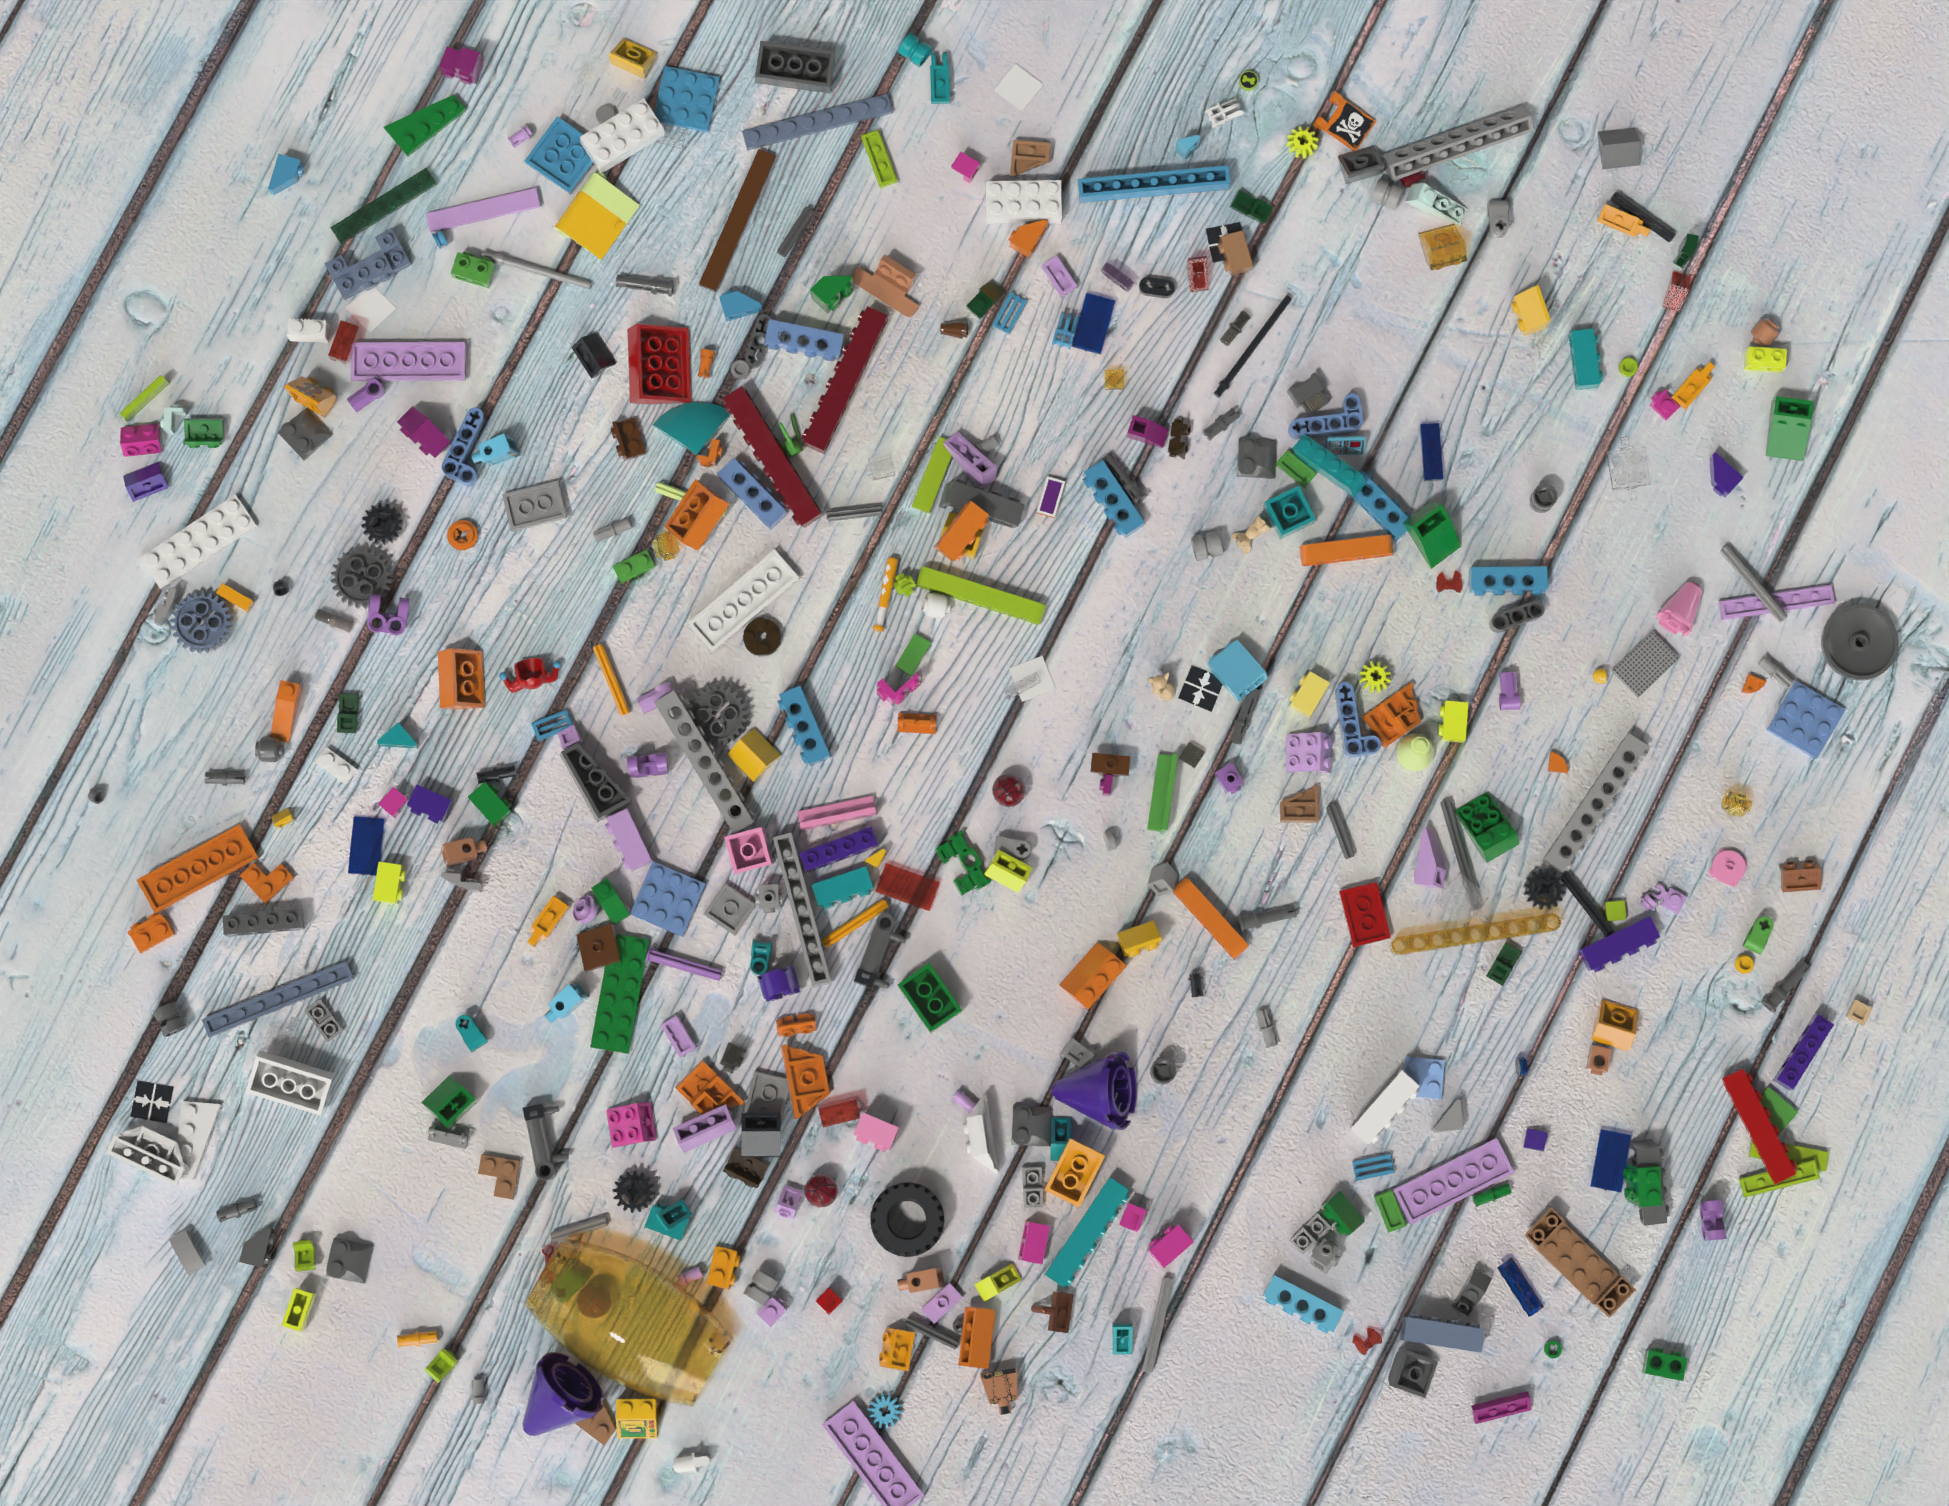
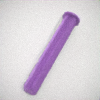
M652 947L649 948L646 962L648 960L717 981L722 976V970L652 950Z

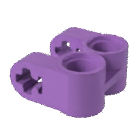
M371 593L367 614L368 628L375 633L402 634L406 628L409 598L400 597L397 613L389 614L379 611L381 595ZM378 617L382 620V623L375 626L371 621L373 618ZM398 620L401 622L399 628H392L390 626L391 622Z
M666 752L648 756L627 757L628 772L631 778L669 773Z
M1723 1201L1700 1202L1704 1241L1727 1239L1726 1229L1722 1220Z

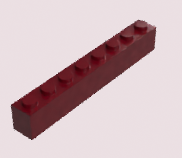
M868 306L865 311H861L858 317L859 325L857 328L854 327L850 334V338H852L850 344L844 346L842 351L844 356L841 361H837L834 368L836 373L827 382L826 388L828 390L825 395H821L818 401L820 407L817 412H813L810 418L812 424L809 429H805L802 435L804 446L822 454H825L888 321V315Z
M741 386L723 398L725 404H723L724 408L729 414H733L735 418L733 422L738 430L742 429L744 432L743 438L747 445H752L754 448L753 455L758 462L762 461L765 466L762 468L768 478L771 477L774 483L772 485L778 494L781 493L784 497L782 502L788 510L791 509L794 513L792 518L795 523L805 528L824 516L746 388Z

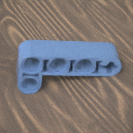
M1356 394L1345 396L1342 402L1343 413L1293 420L1288 428L1289 436L1293 439H1300L1304 434L1313 438L1357 432L1363 423L1360 398ZM1353 400L1356 406L1350 408L1347 406L1346 401ZM1354 418L1358 421L1359 424L1357 426L1350 425L1349 420ZM1337 421L1340 427L1332 428L1330 422ZM1313 423H1318L1321 426V429L1319 431H1315L1312 429L1311 425ZM1295 426L1301 429L1299 433L1294 429Z
M471 408L467 412L441 466L446 477L468 487L475 485L478 480L474 469L465 465L486 421L482 410L479 408ZM479 415L480 419L474 421L472 417ZM466 431H471L473 434L470 438H463V434ZM463 448L464 453L457 456L455 455V450ZM449 465L456 466L455 471L451 473L447 472L446 469ZM470 472L473 474L471 480L463 479L466 473Z
M1342 682L1335 690V699L1344 754L1350 758L1374 755L1380 750L1381 741L1376 736L1361 737L1353 686L1348 682ZM1344 687L1349 692L1346 694V701L1341 703L1344 700V694L1340 693V691ZM1349 706L1352 709V714H1344L1342 707ZM1352 725L1355 728V732L1352 734L1347 733L1345 726ZM1374 741L1377 748L1370 750L1367 747V742ZM1351 743L1356 744L1358 751L1355 753L1350 752L1348 745Z

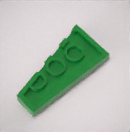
M451 95L383 128L405 155L409 157L462 115L466 108L455 95Z

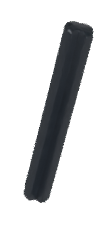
M1615 192L1610 200L1627 213L1640 218L1645 226L1667 242L1673 240L1676 234L1619 192Z
M1569 872L1564 873L1561 876V881L1606 937L1614 932L1612 926Z

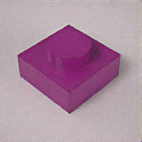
M1105 774V778L1100 780L1099 790L1103 791L1102 796L1110 797L1113 775Z

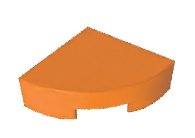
M1748 674L1741 692L1747 694L1757 692L1765 685L1766 680Z
M1550 752L1548 772L1567 774L1568 768L1565 760L1557 753Z

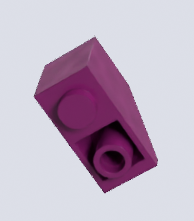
M1133 415L1127 438L1163 448L1168 429L1151 420Z

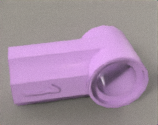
M665 682L657 686L653 691L636 698L643 714L656 709L657 707L654 702L674 691L670 682Z

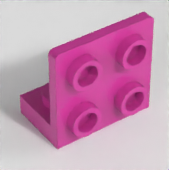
M651 1102L635 1103L606 1110L613 1148L657 1140Z

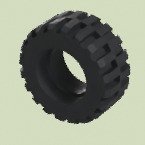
M902 1182L888 1187L878 1196L872 1207L870 1225L875 1239L885 1250L897 1256L913 1257L927 1252L937 1243L944 1228V1211L939 1199L931 1190L913 1182ZM900 1202H915L925 1213V1227L915 1237L902 1238L896 1235L890 1227V1212Z

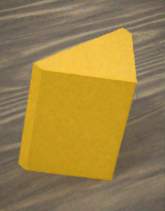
M622 38L610 52L609 58L612 65L645 79L657 52Z
M754 728L738 740L727 756L755 782L781 754Z

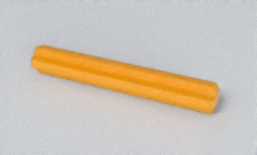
M602 644L593 647L619 713L621 716L630 713V710Z
M884 899L880 900L822 938L821 942L824 947H830L889 907Z

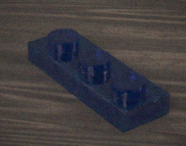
M1439 423L1420 424L1423 480H1443Z
M1512 1257L1497 1267L1528 1317L1544 1307Z

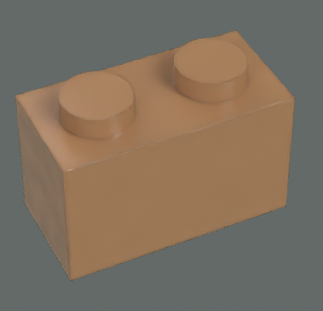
M1243 230L1221 236L1220 243L1217 244L1220 254H1224L1225 260L1223 265L1225 271H1229L1230 276L1252 270L1253 263Z

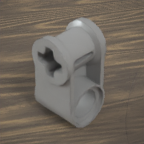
M1488 201L1487 213L1491 235L1495 238H1502L1506 235L1509 228L1508 201Z
M996 837L994 855L998 849L1019 860H1025L1031 855V847L1026 841L1008 837ZM1021 846H1025V850H1028L1023 855L1017 850L1021 849Z

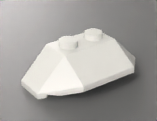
M987 1095L982 1096L966 1118L967 1122L963 1123L965 1134H969L970 1142H966L968 1154L972 1153V1158L996 1174L998 1173Z
M144 1126L114 1135L106 1151L107 1154L177 1186L185 1170L178 1142Z

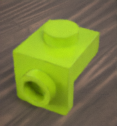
M301 1239L293 1242L296 1272L316 1270L315 1247L312 1240Z
M443 1348L424 1371L439 1383L456 1365V1357L451 1351H446Z

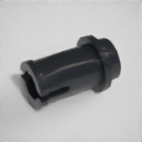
M1201 973L1189 974L1188 980H1190L1191 997L1204 996Z

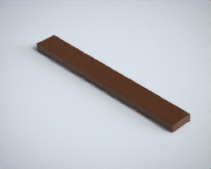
M758 149L701 277L699 286L717 292L776 159L775 155Z

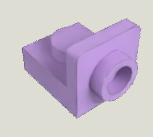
M784 1184L775 1212L781 1217L793 1219L803 1191Z
M772 1296L757 1315L772 1327L787 1310L784 1307L786 1303L781 1298L777 1297L775 1299Z

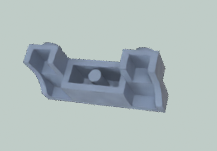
M392 228L375 236L382 250L348 267L342 255L324 263L344 300L363 290L369 291L373 289L375 284L380 281L386 282L392 278V275L411 266Z

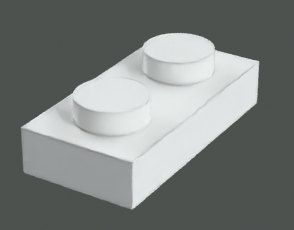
M327 747L315 761L317 765L346 786L358 771Z

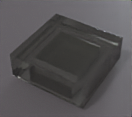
M1189 742L1178 759L1195 769L1205 752Z

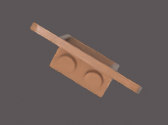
M885 254L881 258L873 276L860 267H856L852 275L854 284L906 317H912L919 309L918 304L905 297L913 285L915 273Z

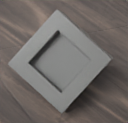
M1167 862L1152 868L1147 884L1158 896L1174 891L1178 874Z

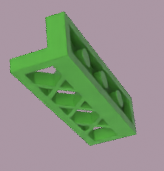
M1158 754L1147 830L1167 832L1178 754H1172V756Z

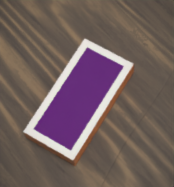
M1047 476L1037 514L1055 519L1065 481Z

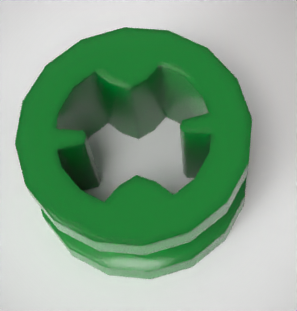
M1548 1341L1544 1345V1353L1549 1358H1557L1562 1353V1347L1556 1341ZM1551 1344L1553 1346L1556 1344L1558 1347L1555 1355L1548 1353L1550 1350L1549 1345Z

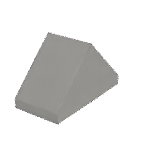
M1458 1099L1451 1104L1431 1129L1433 1132L1464 1129L1461 1103Z

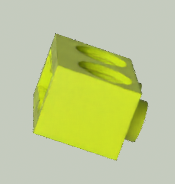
M1748 347L1744 353V370L1782 373L1786 368L1787 349Z

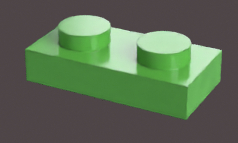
M646 549L614 565L613 568L620 583L623 584L655 568V565Z

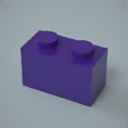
M417 784L407 803V806L411 808V813L418 816L425 814L428 816V820L436 824L439 821L445 822L453 805L451 799Z

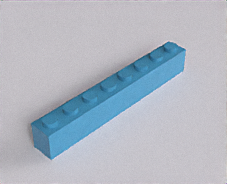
M1229 166L1078 179L1079 203L1229 190Z

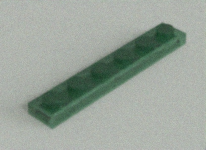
M425 168L330 228L342 245L435 187L437 183L428 169Z

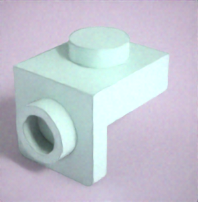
M181 405L164 407V417H161V428L167 434H174L175 415L186 416L187 411Z

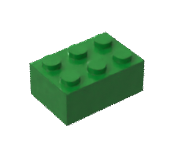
M930 963L897 984L930 1034L962 1013V1009Z

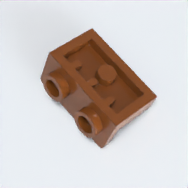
M1805 860L1801 863L1787 861L1784 864H1779L1782 892L1821 890V867L1816 861Z

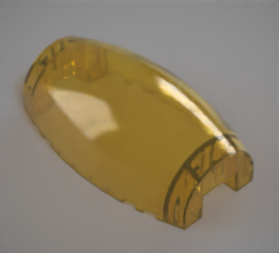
M567 1238L560 1244L547 1263L525 1304L540 1325L561 1346L599 1374L643 1395L694 1407L710 1376L734 1340L723 1324L706 1306L683 1286L659 1270L616 1250Z

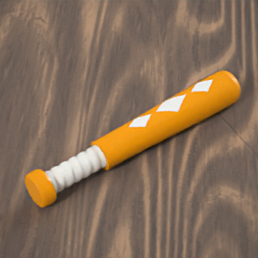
M888 557L878 604V617L876 625H873V630L877 632H884L883 622L898 566V559L895 557Z

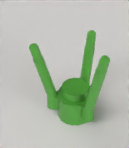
M791 414L790 418L796 440L795 438H790L782 423H779V426L787 440L784 443L785 446L777 438L789 457H793L803 451V443L800 439L794 415Z

